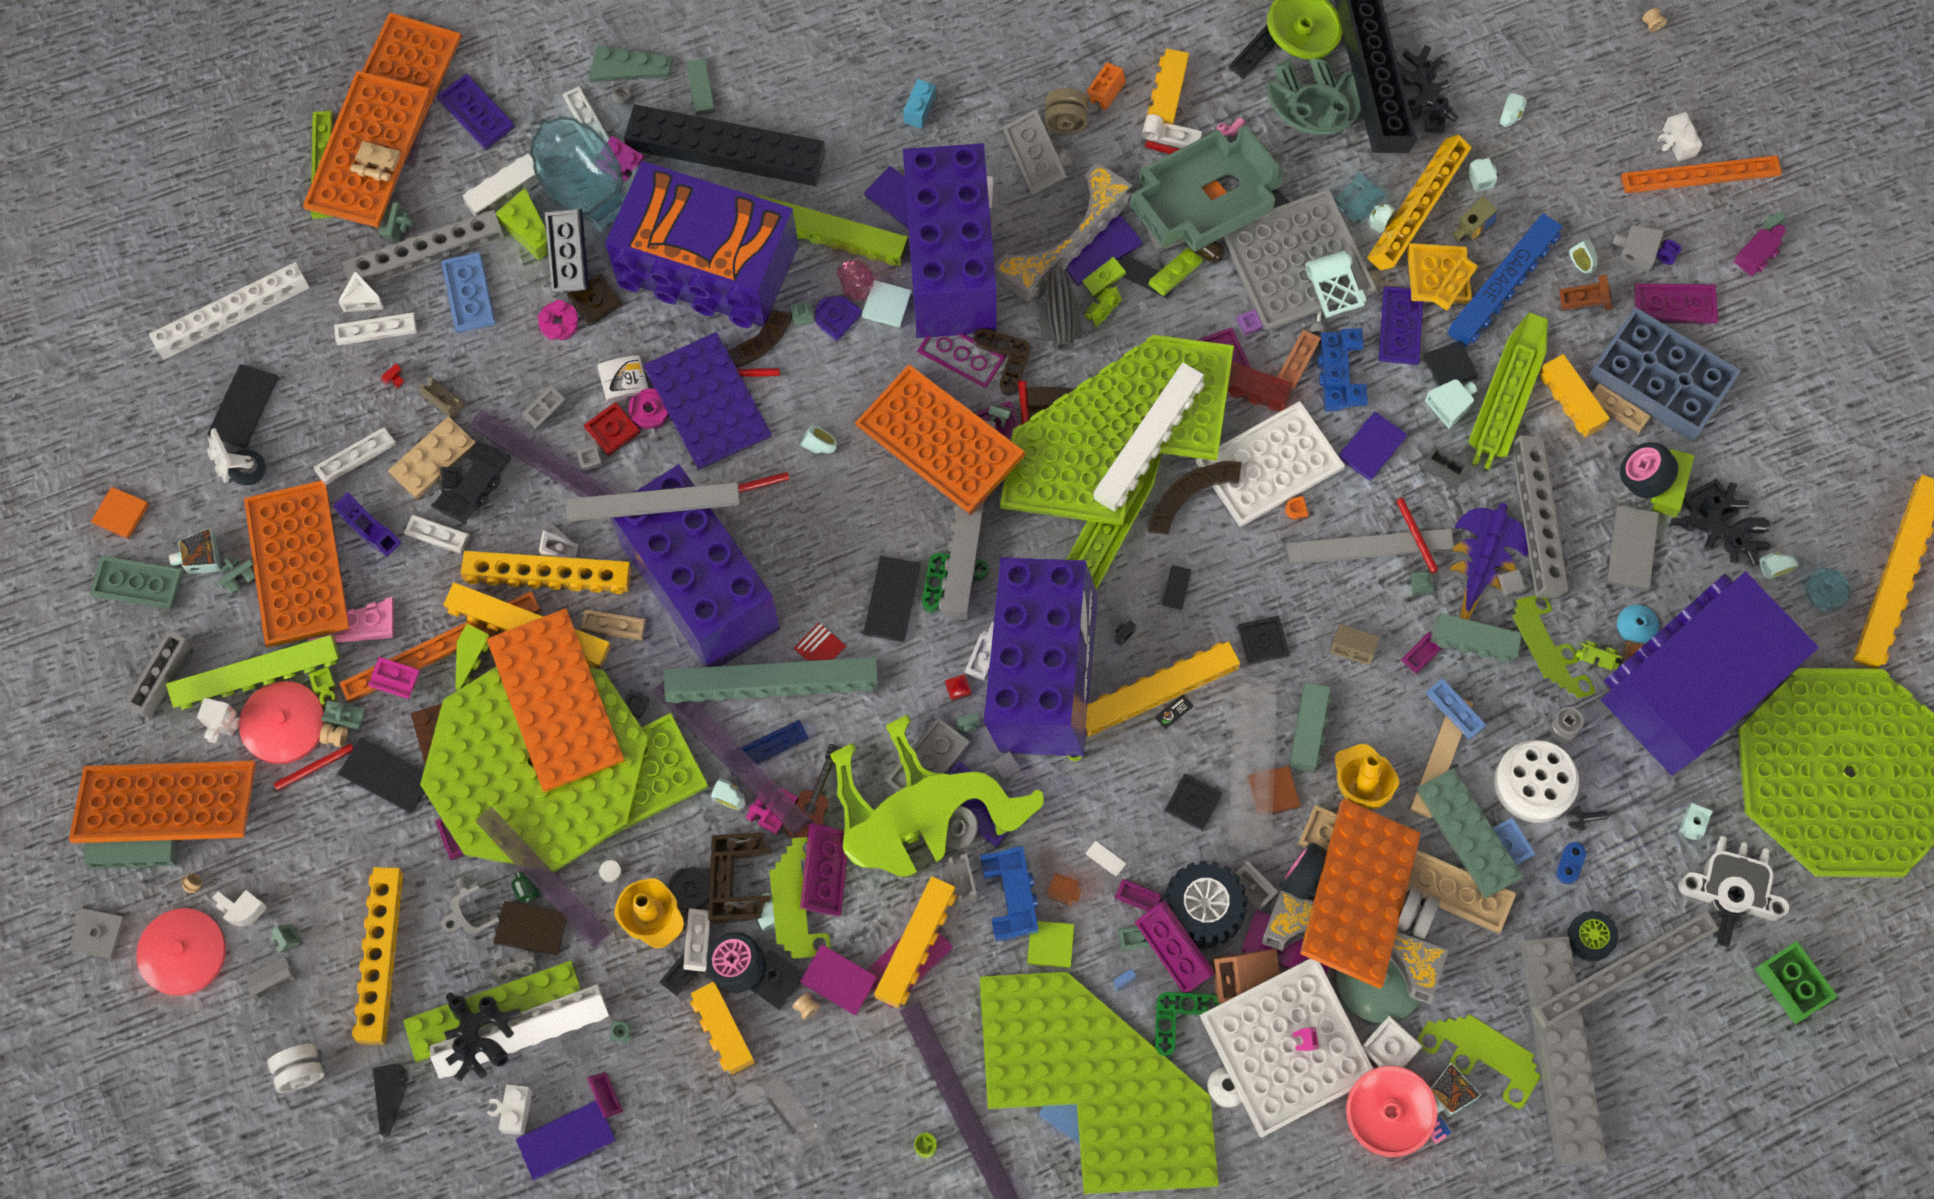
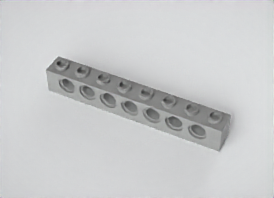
M485 211L475 217L464 218L460 222L444 225L440 229L426 231L422 235L406 238L402 242L388 244L384 248L368 251L364 255L350 257L343 261L342 264L348 281L356 272L368 285H372L505 238L495 211Z
M1520 436L1512 442L1511 448L1535 595L1541 598H1559L1568 591V580L1565 574V561L1563 560L1561 550L1562 542L1559 538V524L1556 520L1552 484L1549 478V465L1547 464L1545 454L1546 447L1543 437Z

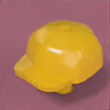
M1358 744L1338 751L1335 755L1337 784L1346 800L1366 809L1376 810L1392 799L1400 783L1399 777L1390 762L1385 757L1380 756L1371 746Z
M656 878L643 879L631 883L622 891L614 909V916L617 922L631 937L642 940L653 948L666 947L683 931L684 922L677 908L675 896Z

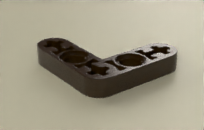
M978 329L974 333V344L976 347L1008 357L1000 380V390L1006 396L1014 395L1018 390V382L1021 381L1030 355L1029 343L1023 339L992 330ZM985 335L987 340L980 342L979 338ZM992 337H994L993 345L991 346L990 341H992ZM999 340H1005L1008 345L1001 349L996 346V343ZM1023 346L1025 351L1018 353V349ZM1017 363L1021 369L1018 372H1012L1009 369L1010 365ZM1010 377H1012L1013 387L1006 389V385L1008 384Z

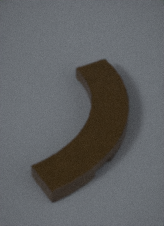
M772 310L768 321L754 338H750L735 348L728 349L727 352L735 367L745 366L769 352L785 334L792 320V314Z
M1217 462L1205 467H1199L1177 480L1164 493L1162 499L1155 507L1148 533L1169 535L1177 512L1196 493L1218 484L1239 483L1242 462Z

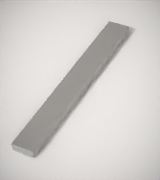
M738 483L566 499L567 521L740 505Z
M1451 529L1420 531L1430 552L1452 551L1454 542ZM1411 532L1286 543L1289 565L1421 553Z

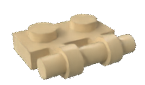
M362 141L355 157L356 161L361 164H352L350 170L356 172L359 176L364 177L367 175L374 177V180L389 181L391 175L386 173V170L394 172L401 154L397 150ZM371 165V166L378 167V168H376V170H375V169L369 168V166Z

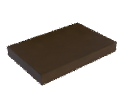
M504 901L493 943L495 945L558 956L568 913Z

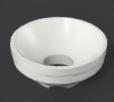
M1218 1068L1210 1075L1207 1083V1092L1211 1100L1225 1108L1239 1105L1242 1100L1236 1088L1232 1091H1226L1222 1087L1224 1079H1231L1226 1068Z

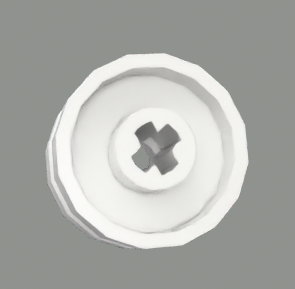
M314 1044L294 1046L268 1059L267 1064L270 1073L276 1075L273 1082L278 1093H287L305 1088L324 1077L322 1065L319 1062H315L318 1058V1053Z

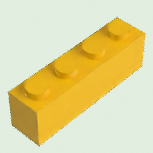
M1166 48L1165 55L1160 56L1159 67L1162 68L1161 72L1156 74L1155 84H1158L1157 89L1153 88L1151 100L1154 103L1153 106L1149 105L1147 115L1160 116L1164 123L1174 125L1188 64V52Z
M1564 354L1542 366L1539 373L1541 381L1551 389L1552 396L1561 403L1564 413L1571 417L1579 433H1582L1586 438L1606 427L1610 419Z
M711 982L690 993L693 1000L689 1002L695 1013L700 1012L703 1019L699 1020L704 1032H710L712 1039L709 1042L714 1052L719 1050L722 1056L719 1062L724 1072L729 1070L730 1074L733 1075L754 1064L755 1062L716 984Z

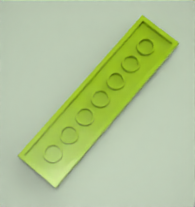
M568 961L466 997L465 1000L473 1013L480 1012L479 1002L486 996L495 999L501 1012H508L518 1008L523 1012L581 990L573 962ZM449 1004L403 1020L415 1062L418 1063L429 1059V1046L447 1040L445 1031L459 1026V1020L454 1018Z

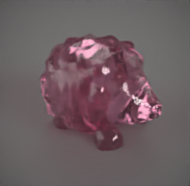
M859 258L850 259L837 269L836 275L843 286L842 290L846 296L850 295L852 299L857 298L863 301L866 299V294L870 287H873L875 279L865 261Z

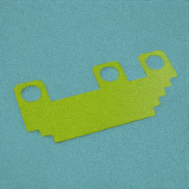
M1536 595L1516 599L1518 607L1514 608L1516 614L1512 615L1543 677L1550 678L1552 683L1557 682L1561 688L1565 687L1568 693H1574L1577 699L1593 695L1595 688L1589 677L1581 675L1571 678L1566 668V665L1577 663L1579 660L1578 657H1575L1576 652L1572 645L1566 643L1555 646L1539 617L1541 614L1552 611L1548 599L1542 598L1547 604L1545 610L1537 607L1535 601L1541 597H1536ZM1564 648L1572 651V660L1564 658L1562 655ZM1580 680H1585L1589 683L1590 690L1588 692L1580 689Z
M808 837L793 838L792 846H787V853L781 855V862H776V868L769 871L776 943L783 944L785 951H791L793 959L814 957L817 951L813 947V942L817 938H823L827 943V947L831 949L830 937L827 933L808 934L806 910L800 909L804 874L802 875L801 860L806 858L803 846L807 842Z
M1470 1014L1467 1015L1466 1019L1459 1016L1456 1021L1448 1018L1446 1022L1439 1019L1436 1023L1431 1021L1426 1023L1416 1040L1423 1046L1421 1049L1433 1055L1438 1051L1446 1038L1458 1046L1449 1061V1065L1452 1063L1462 1075H1468L1477 1060H1481L1511 1079L1503 1093V1100L1517 1109L1523 1108L1541 1077L1540 1074L1535 1072L1537 1065L1532 1062L1534 1054ZM1427 1034L1434 1035L1437 1040L1435 1047H1425L1422 1042L1423 1037ZM1465 1055L1469 1058L1470 1064L1466 1069L1457 1067L1455 1063L1457 1056ZM1518 1088L1522 1091V1101L1515 1103L1510 1100L1509 1092L1511 1089Z

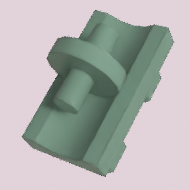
M393 202L392 208L386 209L384 219L388 221V224L380 226L379 234L383 238L391 239L396 244L401 242L406 228H412L413 221L409 219L408 211L401 208L398 202Z
M225 558L224 562L227 565L220 570L223 574L229 570L232 572L218 580V582L231 594H234L241 589L235 580L236 578L243 575L248 583L255 579L252 562L248 560L235 569L234 567L241 563L240 560L236 558L230 562L228 558Z
M327 700L326 709L321 721L359 730L365 709Z

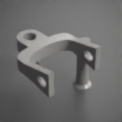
M459 877L456 881L459 892L450 898L452 911L443 915L441 919L442 929L451 933L463 927L468 934L473 935L499 922L497 913L479 925H473L466 919L460 909L459 900L480 889L478 881L469 885L467 877Z

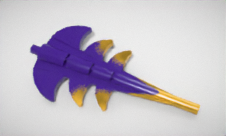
M1500 503L1498 510L1488 508L1469 510L1461 516L1455 525L1456 529H1466L1477 536L1476 539H1465L1452 548L1453 552H1463L1472 558V561H1460L1450 567L1451 571L1460 572L1468 576L1459 618L1470 619L1486 584L1502 591L1498 578L1499 574L1494 571L1495 567L1502 568L1507 572L1516 570L1513 558L1504 550L1505 547L1513 548L1523 556L1528 555L1525 529L1517 520L1508 517L1509 515L1505 513L1508 505L1505 503Z

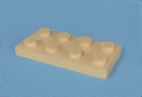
M447 417L394 464L388 472L417 500L440 479L441 467H454L474 449L476 442L450 417Z

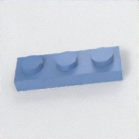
M1443 678L1427 690L1426 695L1468 740H1471L1485 728L1486 724Z

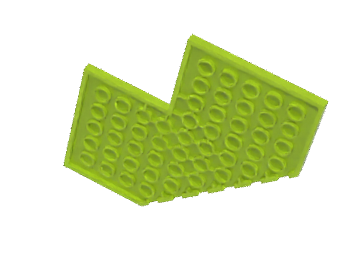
M1152 335L1138 347L1135 346L1125 353L1122 358L1101 369L1094 377L1088 378L1079 384L1076 389L1054 401L1051 406L1045 410L1042 409L1032 416L1029 421L1014 428L1011 442L1021 448L1026 455L1004 479L1000 508L1123 526L1127 500L1122 507H1118L1114 512L1094 500V491L1182 363L1204 374L1203 383L1205 384L1201 392L1193 396L1192 399L1194 401L1188 410L1185 409L1181 414L1183 417L1177 426L1174 425L1170 430L1172 433L1167 442L1163 441L1161 443L1159 453L1217 461L1234 345Z
M1068 972L979 977L987 1109L1077 1104L1083 1195L1219 1186L1211 1099L1207 1092L1165 1056L1160 1055L1155 1047Z

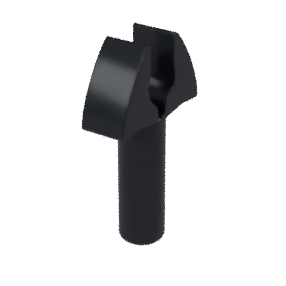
M1579 805L1566 815V817L1576 816L1580 818L1579 821L1569 822L1567 825L1577 830H1584L1585 822L1605 820L1608 818L1607 811L1584 813Z

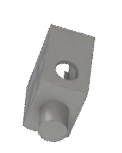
M1631 226L1627 236L1616 232L1612 244L1623 247L1620 255L1622 260L1649 272L1654 263L1664 231Z

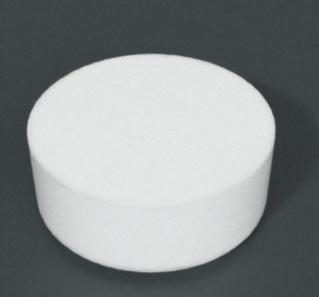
M608 860L600 866L599 873L605 882L614 883L620 879L622 870L616 861Z

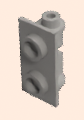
M526 950L513 955L514 962H511L509 957L494 961V964L490 965V970L496 983L508 981L511 978L538 970L533 951L529 952Z

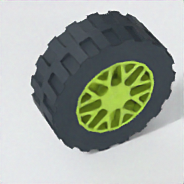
M1599 911L1583 912L1581 915H1578L1572 921L1567 931L1573 953L1578 955L1579 958L1590 962L1606 958L1616 948L1617 941L1619 940L1618 928H1616L1615 922L1608 915H1604Z

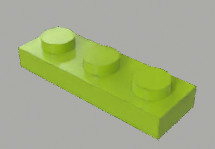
M1186 248L1152 277L1149 285L1162 296H1165L1200 266L1203 258L1190 248Z

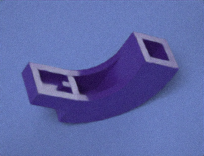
M346 492L332 506L362 539L382 555L388 557L402 543L390 529L376 521L350 493Z

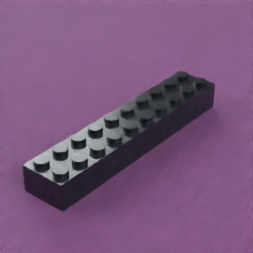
M1335 0L1372 153H1409L1417 141V136L1383 1Z
M636 104L633 106L624 136L625 144L641 153L811 186H817L826 153L825 143L822 140Z

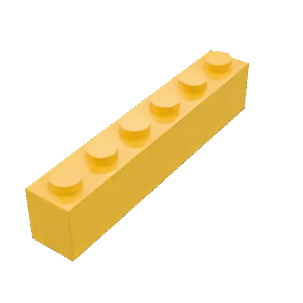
M931 876L874 993L876 999L898 1009L901 1004H906L910 996L908 989L911 984L915 985L920 973L917 972L919 966L926 963L929 956L927 950L930 945L933 946L939 935L936 931L939 925L943 926L948 914L945 912L948 906L952 907L955 903L957 895L955 894L954 886Z

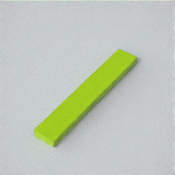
M332 111L313 112L311 183L333 131L334 114ZM311 211L312 219L332 218V216Z

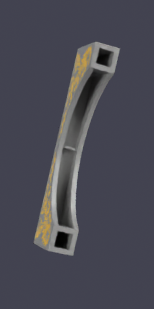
M1099 162L1084 175L1086 187L1090 193V201L1083 221L1073 234L1060 244L1046 251L1030 255L1004 254L994 264L996 280L1030 303L1034 298H1037L1046 287L1049 271L1055 267H1061L1065 270L1068 263L1073 258L1078 257L1082 249L1087 244H1091L1095 236L1100 231L1105 230L1108 223L1113 218H1116L1126 205L1130 204L1131 194L1134 193L1133 185Z
M1280 890L1262 944L1284 951L1291 944L1303 939L1314 900H1301L1288 892ZM1397 930L1390 960L1400 971L1406 983L1409 997L1431 1005L1449 950L1444 949L1439 944H1430L1416 937L1402 934Z

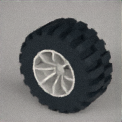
M1200 861L1199 865H1195L1193 862L1188 864L1187 868L1179 869L1176 875L1170 879L1163 899L1193 942L1197 944L1198 948H1204L1205 945L1214 948L1217 947L1218 943L1223 945L1228 942L1229 938H1233L1239 928H1241L1247 913L1248 897L1245 896L1246 889L1244 884L1240 885V878L1237 874H1230V868L1225 866L1222 869L1218 867L1219 863L1214 861L1212 865H1208L1207 861Z

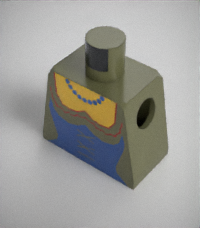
M1483 196L1460 217L1458 229L1452 234L1458 242L1463 241L1466 237L1470 241H1474L1495 225L1497 209Z

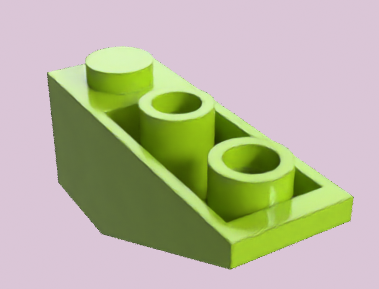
M468 623L457 640L456 690L463 688L471 682L472 678L469 675L472 670L476 671L482 661L479 659L483 651L487 652L489 649L486 639L491 636Z

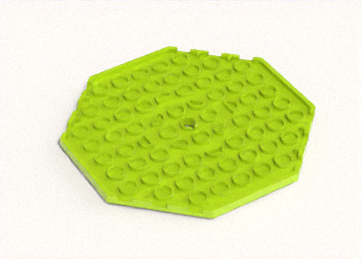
M497 667L443 699L420 785L465 856L478 857L500 863L505 862L526 868H537L554 873L628 826L629 815L634 802L636 786L649 739L604 670L589 667L625 761L545 793L541 788L534 767L529 765L531 758Z
M1798 668L1737 731L1745 814L1815 877L1903 878L1934 845V713L1924 704L1921 705L1912 697L1913 694L1901 684L1898 685L1892 680L1884 669ZM1845 767H1851L1855 775L1850 778L1844 772Z

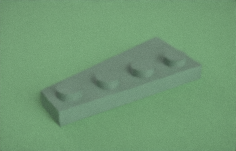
M597 45L588 78L589 83L596 82V80L614 81V79L625 78L626 80H633L636 77H643L644 79L668 78L673 58L671 56Z

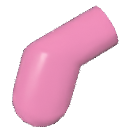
M1237 118L1231 126H1227L1226 123H1220L1217 126V130H1220L1227 137L1236 136L1239 128L1245 125V121L1242 118Z

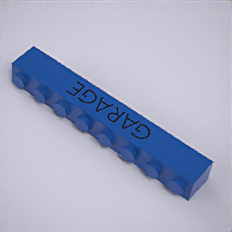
M1542 213L1452 322L1447 335L1457 342L1462 340L1466 348L1471 342L1475 343L1481 335L1479 332L1482 328L1487 329L1493 320L1491 317L1501 312L1504 307V301L1506 299L1510 301L1516 292L1514 289L1524 284L1527 279V273L1529 271L1532 273L1539 264L1537 261L1540 257L1543 259L1550 251L1549 246L1552 243L1555 245L1562 236L1560 234L1562 225Z

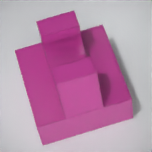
M1316 1027L1303 1028L1293 1032L1294 1037L1300 1036L1303 1039L1301 1045L1295 1046L1296 1050L1311 1051L1320 1049Z

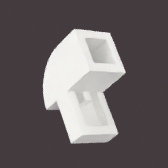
M247 890L243 892L235 903L218 891L212 897L217 902L215 907L225 914L223 918L235 926H247L254 923L267 909L265 904Z

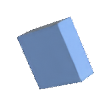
M1129 969L1114 979L1113 987L1116 991L1122 989L1135 980L1136 974L1132 969Z

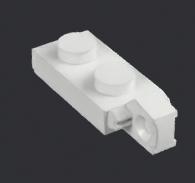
M994 622L991 623L988 632L983 631L980 634L965 670V674L984 681L989 672Z

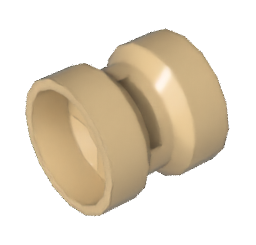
M324 723L320 732V743L327 745L333 743L334 746L342 748L348 736L347 727H334L333 724Z

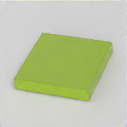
M1037 921L1038 933L1029 935L1027 965L1071 969L1074 924Z

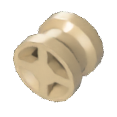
M1659 8L1649 10L1642 17L1644 23L1649 25L1648 29L1650 32L1661 29L1667 23L1666 18L1661 16Z
M807 992L792 1007L795 1011L801 1013L803 1020H807L820 1008V1004L814 1002L812 995Z

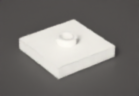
M1390 1016L1380 1024L1362 1045L1367 1057L1378 1067L1386 1065L1405 1067L1423 1047Z

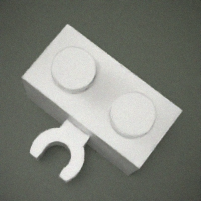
M1687 112L1668 117L1663 127L1665 134L1660 135L1657 140L1658 142L1665 141L1667 143L1662 146L1661 150L1667 151L1671 147L1678 162L1696 157L1702 143Z
M207 698L203 699L197 718L207 728L204 738L208 739V742L217 743L219 733L233 736L234 731L239 727L240 716L228 703Z
M506 1085L503 1103L497 1099L489 1100L491 1104H497V1109L493 1112L488 1111L487 1114L491 1117H497L501 1114L499 1130L502 1133L522 1136L526 1134L532 1090L524 1086Z

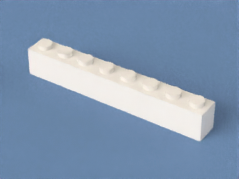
M1185 363L1180 365L1094 491L1095 501L1114 512L1118 507H1122L1127 500L1126 495L1129 490L1133 491L1135 489L1140 474L1144 475L1146 473L1151 458L1155 459L1159 454L1161 443L1163 441L1167 442L1172 432L1170 430L1172 427L1180 423L1183 411L1191 407L1194 401L1192 399L1196 393L1199 394L1205 384L1203 383L1204 374Z
M597 984L521 1012L522 1017L508 1022V1026L514 1032L511 1038H506L501 1030L492 1023L480 1027L478 1036L497 1041L507 1054L515 1053L524 1047L537 1045L551 1037L556 1038L570 1030H578L589 1023L599 1022L609 1015L605 1000ZM456 1038L429 1046L430 1058L439 1078L455 1075L463 1062L458 1060L449 1066L445 1061V1058L454 1053L452 1044ZM479 1052L475 1056L480 1064L489 1061L483 1052Z

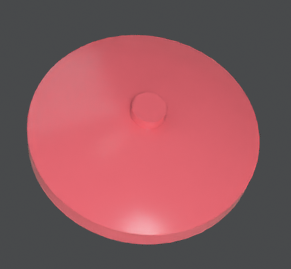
M291 681L274 682L258 689L246 701L240 714V736L247 749L258 759L271 764L292 763L307 756L320 742V732L325 723L321 719L325 711L318 697L306 686Z
M189 908L170 910L155 918L142 933L137 946V965L145 981L156 990L173 996L193 994L208 986L219 974L226 956V941L219 925L205 913Z
M1386 1065L1369 1070L1355 1082L1347 1099L1346 1116L1354 1137L1366 1149L1382 1156L1399 1157L1415 1152L1428 1141L1436 1125L1437 1105L1431 1088L1421 1076L1405 1067Z

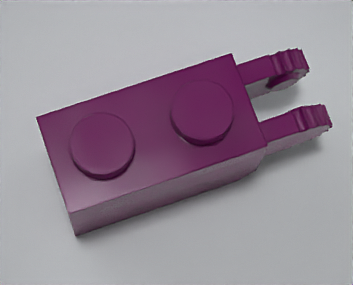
M1779 224L1770 232L1767 229H1761L1738 253L1734 263L1752 277L1757 271L1761 273L1768 265L1767 261L1769 258L1773 260L1781 251L1778 248L1782 243V236L1786 232L1785 227Z

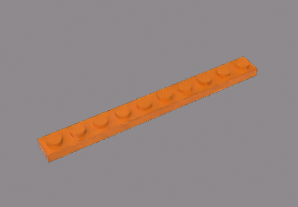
M532 591L507 602L535 614L541 612ZM467 621L388 660L420 670L457 651V640L467 623L490 636L497 632L487 629V625L479 622L476 625ZM375 666L339 683L349 703L377 690L368 686Z

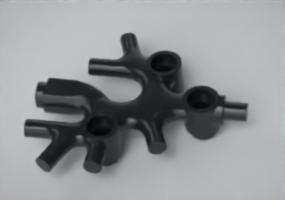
M1427 45L1423 47L1419 56H1414L1408 50L1404 51L1402 56L1413 64L1417 70L1410 72L1398 62L1403 84L1416 85L1421 90L1417 97L1407 98L1412 119L1415 120L1421 117L1422 108L1430 106L1434 108L1436 116L1445 119L1449 118L1452 122H1455L1458 119V115L1449 106L1448 99L1445 96H1439L1440 91L1450 87L1449 81L1431 82L1436 78V70L1444 63L1440 57L1434 62L1427 60L1431 47Z
M1733 482L1729 483L1723 496L1719 493H1712L1703 500L1702 507L1707 512L1705 516L1698 512H1693L1688 516L1682 515L1681 518H1671L1672 526H1681V529H1685L1688 532H1694L1697 529L1705 531L1708 534V538L1704 547L1709 550L1713 549L1717 539H1725L1724 549L1730 553V563L1732 564L1739 563V552L1743 551L1749 558L1752 567L1760 564L1756 550L1770 549V542L1747 541L1744 538L1746 533L1764 534L1768 532L1770 521L1765 517H1747L1739 520L1733 526L1723 523L1721 515L1725 509L1749 508V501L1736 500L1734 498L1737 484Z
M452 992L448 993L446 999L449 1002V1008L454 1018L459 1020V1026L445 1031L447 1040L456 1038L452 1044L454 1053L445 1058V1061L449 1066L458 1060L463 1062L460 1069L454 1075V1078L460 1082L470 1070H474L479 1078L482 1079L486 1077L487 1072L476 1059L477 1053L483 1052L489 1061L497 1067L507 1063L508 1054L497 1041L478 1036L479 1028L485 1024L492 1023L501 1030L506 1038H511L514 1032L508 1026V1022L522 1017L521 1010L518 1008L508 1012H501L495 999L486 996L479 1002L480 1012L473 1013L464 997L455 996Z

